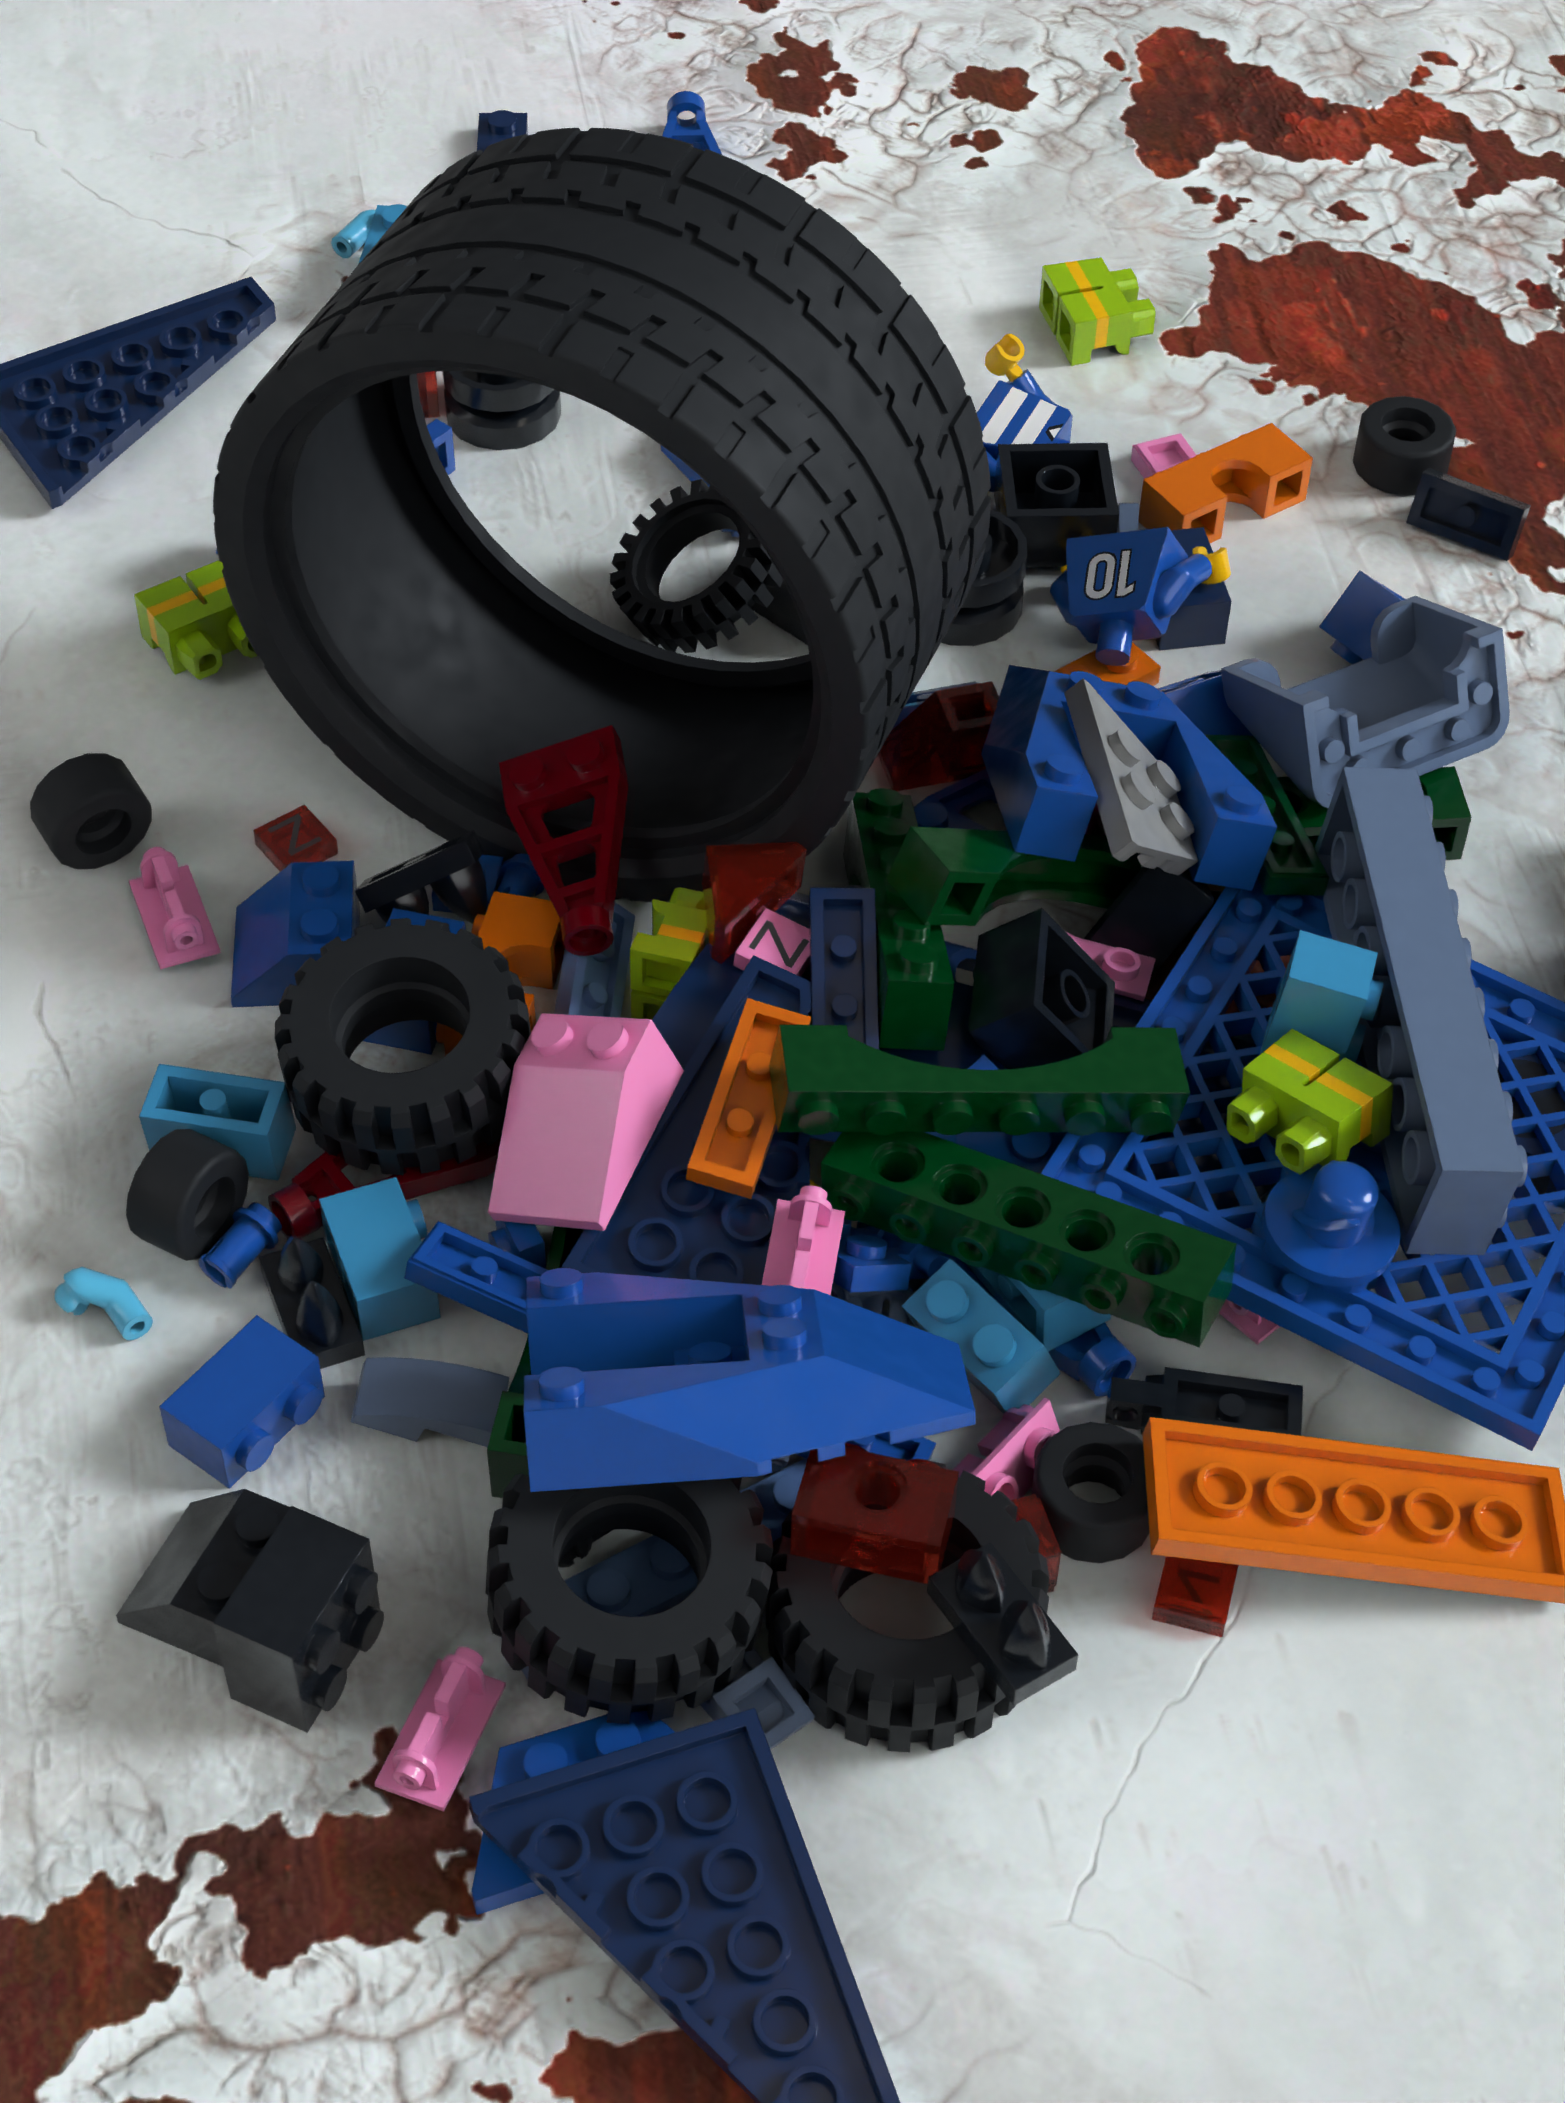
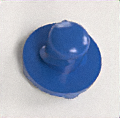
M1332 1160L1322 1168H1310L1301 1175L1296 1172L1287 1175L1273 1187L1262 1212V1231L1265 1238L1263 1248L1265 1255L1272 1263L1280 1267H1287L1295 1274L1309 1281L1332 1286L1348 1294L1364 1290L1370 1281L1382 1275L1392 1263L1400 1243V1225L1393 1207L1379 1191L1378 1184L1372 1174L1362 1166L1352 1162Z

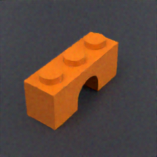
M1273 423L1267 424L1143 479L1139 523L1146 529L1169 527L1170 530L1204 527L1209 543L1221 539L1227 502L1244 504L1265 519L1305 501L1313 457Z
M494 891L486 914L476 915L471 933L482 938L483 949L488 946L496 948L508 961L509 971L517 974L522 986H534L553 990L562 965L565 948L560 918L551 900ZM524 993L532 1032L536 1024L534 994ZM437 1023L436 1040L438 1043L444 1044L446 1056L463 1036L454 1029Z

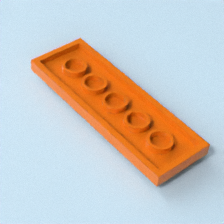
M1154 1417L1149 1418L1142 1433L1151 1555L1565 1604V1499L1559 1468Z

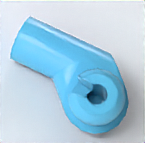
M376 210L361 212L332 238V247L340 257L349 258L361 246L365 245Z
M79 1267L64 1274V1283L55 1289V1301L67 1313L73 1312L74 1315H81L88 1309L90 1303L105 1310L122 1337L126 1340L138 1339L145 1335L152 1327V1317L129 1284L123 1279L85 1267Z

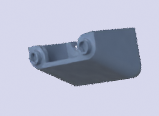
M1413 596L1388 606L1377 616L1371 629V658L1287 690L1281 687L1278 672L1270 663L1257 658L1245 659L1221 668L1224 697L1231 711L1306 798L1329 808L1343 767L1417 769L1418 775L1421 776L1484 751L1495 745L1502 738L1509 724L1510 715L1502 628L1418 596Z

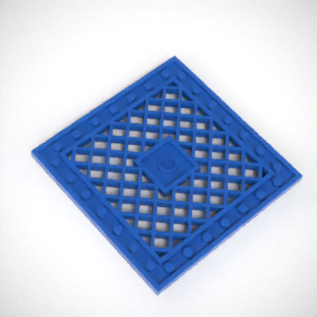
M1256 879L1252 891L1225 887L1136 1025V1027L1176 1028L1190 1095L1178 1121L1199 1117L1206 1132L1183 1136L1177 1123L1173 1132H1161L1162 1139L1145 1142L1148 1136L1139 1135L1135 1132H1096L1083 1136L1067 1132L1041 1174L1236 1243L1232 1289L1227 1300L1533 1451L1565 1385V1221L1560 1231H1558L1550 1216L1565 1213V1150H1560L1549 1127L1565 1124V1111L1541 1115L1530 1093L1556 1087L1565 1102V1072L1561 1070L1556 1061L1558 1059L1565 1062V1002L1471 959L1470 970L1475 988H1481L1485 998L1484 1023L1488 1038L1494 1039L1498 1046V1069L1505 1082L1501 1083L1502 1090L1509 1092L1511 1097L1514 1096L1525 1115V1118L1512 1120L1514 1135L1534 1131L1546 1152L1544 1154L1527 1156L1528 1169L1525 1183L1521 1187L1516 1188L1513 1194L1516 1199H1511L1508 1205L1506 1222L1502 1228H1497L1491 1240L1493 1244L1489 1245L1485 1255L1405 1254L1402 1237L1400 1236L1399 1244L1407 1260L1392 1262L1388 1269L1382 1275L1370 1281L1364 1290L1348 1294L1332 1286L1317 1284L1300 1277L1287 1267H1280L1272 1263L1264 1252L1265 1238L1262 1231L1261 1218L1266 1202H1261L1255 1187L1278 1183L1287 1175L1294 1173V1171L1283 1166L1276 1156V1139L1265 1133L1255 1142L1245 1144L1228 1133L1220 1114L1227 1113V1106L1242 1093L1243 1068L1260 1055L1272 1007L1261 1009L1255 996L1275 993L1277 996L1286 971L1280 956L1292 954L1300 930L1332 939L1323 896L1265 895L1258 879ZM1259 960L1264 972L1250 974ZM1234 1000L1240 1012L1225 1014ZM1251 1034L1257 1047L1236 1050L1230 1037ZM1500 1038L1512 1043L1503 1045ZM1209 1040L1214 1054L1199 1056ZM1536 1053L1549 1075L1522 1079L1511 1059ZM1358 1055L1355 1063L1362 1066L1360 1056ZM1225 1075L1231 1089L1210 1092L1203 1078ZM1360 1141L1350 1148L1346 1161L1358 1164L1372 1174L1378 1184L1379 1191L1389 1201L1395 1211L1380 1142L1370 1147ZM1259 1146L1266 1161L1244 1165L1237 1150ZM1216 1154L1223 1169L1200 1173L1193 1157ZM1173 1161L1179 1176L1156 1180L1150 1165ZM1316 1164L1312 1168H1322L1323 1166ZM1549 1176L1557 1192L1539 1195L1531 1179ZM1233 1190L1240 1206L1217 1210L1210 1194ZM1190 1198L1191 1203L1184 1199ZM1527 1220L1535 1236L1516 1240L1508 1223ZM1251 1228L1252 1233L1249 1232V1231H1247V1230H1245V1229ZM1546 1257L1536 1278L1528 1260ZM1504 1265L1513 1282L1493 1286L1484 1268ZM1461 1273L1470 1290L1449 1294L1441 1276ZM1418 1281L1426 1298L1405 1302L1397 1284ZM1369 1289H1375L1377 1294L1369 1291ZM1523 1304L1514 1324H1512L1504 1307ZM1481 1311L1490 1330L1469 1333L1460 1315ZM1432 1320H1438L1439 1324L1433 1322Z

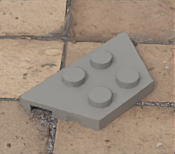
M1084 678L1081 679L1064 694L1086 767L1098 795L1096 803L1112 856L1124 862L1135 853H1140L1137 858L1143 867L1151 869L1159 867L1167 873L1182 874L1197 863L1198 858L1190 836L1194 833L1193 823L1187 813L1181 808L1177 792L1181 790L1178 778L1166 763L1155 759L1091 684Z

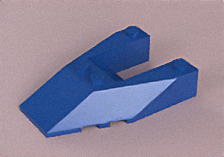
M1009 665L981 755L1014 852L1073 862L1076 860L1098 795L1086 767L1064 693L1084 678L1155 759L1166 763L1178 778L1181 785V790L1177 792L1181 808L1187 813L1194 826V833L1190 836L1198 862L1188 868L1193 881L1252 891L1277 830V825L1262 794L1163 691H1159L1154 686L1139 681H1132L1127 685L1102 681L1099 677L1084 671H1074L1069 675Z
M571 1268L552 1269L544 1272L541 1276L526 1278V1317L531 1375L524 1376V1423L530 1492L756 1477L772 1473L771 1460L817 1449L818 1462L846 1456L845 1442L888 1432L889 1442L892 1445L976 1424L975 1407L958 1343L815 1289L796 1288L789 1285L767 1286L600 1272L581 1273Z

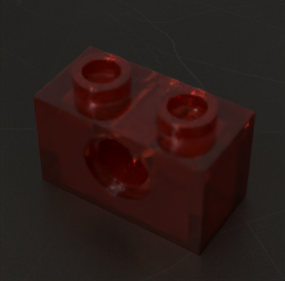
M845 1443L846 1456L818 1462L817 1449L810 1450L792 1512L791 1555L928 1585V1577L941 1570L955 1514L959 1472L941 1468L928 1460L911 1459L907 1461L870 1453L860 1446ZM870 1504H880L886 1506L887 1508L883 1510H873L865 1506Z

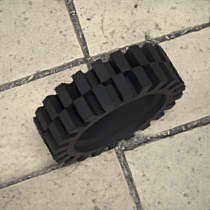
M703 479L691 481L690 495L681 486L670 490L673 502L668 506L660 498L651 503L650 507L655 511L656 515L648 520L639 514L632 522L639 530V534L635 536L625 533L619 542L628 553H615L612 560L613 566L618 571L610 573V584L616 589L612 592V595L620 606L619 608L652 644L657 647L660 644L665 650L675 652L678 646L684 653L696 652L698 640L706 650L718 646L716 633L719 631L728 640L734 638L739 634L734 625L737 620L742 617L750 626L759 618L751 609L753 605L758 603L767 608L774 599L766 589V586L780 588L783 582L780 573L764 547L749 527L711 485L707 486ZM730 529L739 533V547L736 556L727 570L712 585L699 594L682 601L671 602L660 599L659 585L662 576L671 561L684 547L712 531Z

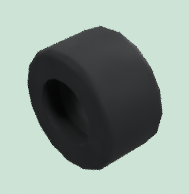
M1400 396L1388 397L1372 403L1361 415L1353 456V464L1357 474L1370 486L1385 493L1403 496L1415 495L1422 473L1425 470L1432 468L1445 474L1448 473L1456 435L1455 425L1451 417L1442 408L1424 399Z
M87 753L66 760L52 769L37 785L30 801L31 819L51 852L61 864L74 869H96L121 859L142 841L152 822L151 803L121 759L106 753Z
M176 1129L160 1138L142 1160L134 1174L128 1192L126 1217L130 1231L140 1239L183 1260L199 1259L234 1223V1212L238 1208L243 1207L247 1196L249 1180L245 1158L236 1150L192 1129Z
M1088 1422L1068 1426L1046 1441L1035 1460L1029 1511L1037 1533L1052 1549L1073 1560L1104 1563L1122 1559L1143 1545L1149 1535L1144 1449L1143 1442L1138 1436L1116 1425ZM1082 1482H1097L1114 1489L1121 1497L1116 1501L1107 1503L1088 1502L1076 1496L1069 1488L1074 1484Z

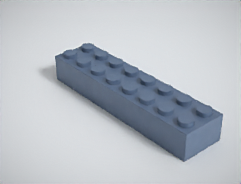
M1343 767L1314 849L1329 876L1323 900L1332 939L1378 952L1372 979L1383 982V988L1372 1021L1360 1018L1358 1022L1359 1024L1366 1025L1359 1056L1362 1067L1393 1083L1390 1135L1380 1141V1147L1396 1215L1399 1220L1405 1254L1485 1255L1497 1228H1502L1506 1222L1508 1205L1516 1188L1521 1187L1525 1183L1528 1161L1524 1147L1517 1145L1513 1132V1103L1509 1092L1503 1091L1497 1071L1499 1064L1498 1046L1494 1039L1488 1038L1484 1023V994L1481 988H1475L1470 970L1472 958L1471 945L1469 940L1462 938L1457 921V893L1454 889H1449L1444 872L1446 863L1445 848L1442 842H1436L1432 827V800L1430 796H1424L1417 769Z

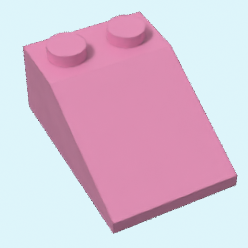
M541 1013L513 1068L488 1213L493 1220L605 1231L684 1072L652 1019Z

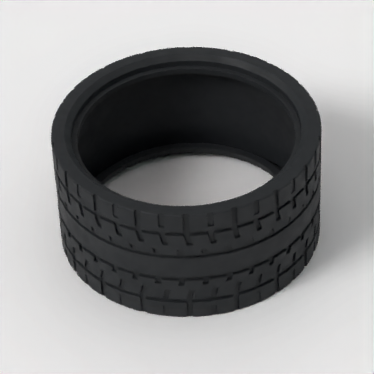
M562 128L538 131L532 135L524 134L489 145L484 152L478 150L454 163L443 174H439L427 184L411 201L326 305L316 314L249 394L230 425V431L226 434L217 464L219 473L216 475L214 482V531L219 561L223 563L224 567L222 570L223 577L243 630L255 653L263 661L267 673L304 723L324 745L326 744L335 753L334 755L384 799L412 819L414 818L425 825L427 829L447 841L474 830L485 851L483 855L503 857L504 861L516 854H528L505 808L499 763L613 725L621 740L628 780V794L615 899L626 898L630 901L652 902L655 899L669 902L674 889L678 887L705 892L711 898L717 897L720 893L727 895L759 885L764 880H770L796 865L801 857L805 858L814 851L844 815L917 683L967 598L983 559L986 547L984 541L989 531L991 498L987 496V493L991 487L986 448L983 445L980 422L971 396L965 392L963 377L946 344L941 340L938 331L913 296L911 294L908 295L900 286L901 282L890 269L844 226L822 209L818 208L817 210L805 201L806 198L792 189L734 159L708 149L703 151L694 148L693 144L649 133L643 134L630 130L590 128L588 131H580L579 128ZM431 371H470L503 375L538 383L599 407L648 435L680 458L711 485L738 513L762 544L780 573L796 606L807 639L809 654L785 660L755 663L723 662L687 656L659 648L615 630L575 608L545 587L492 538L453 486L438 457L426 425L420 402L417 374ZM594 797L545 813L544 823L551 837L555 839L590 827L593 821ZM596 852L558 864L564 886L595 877Z

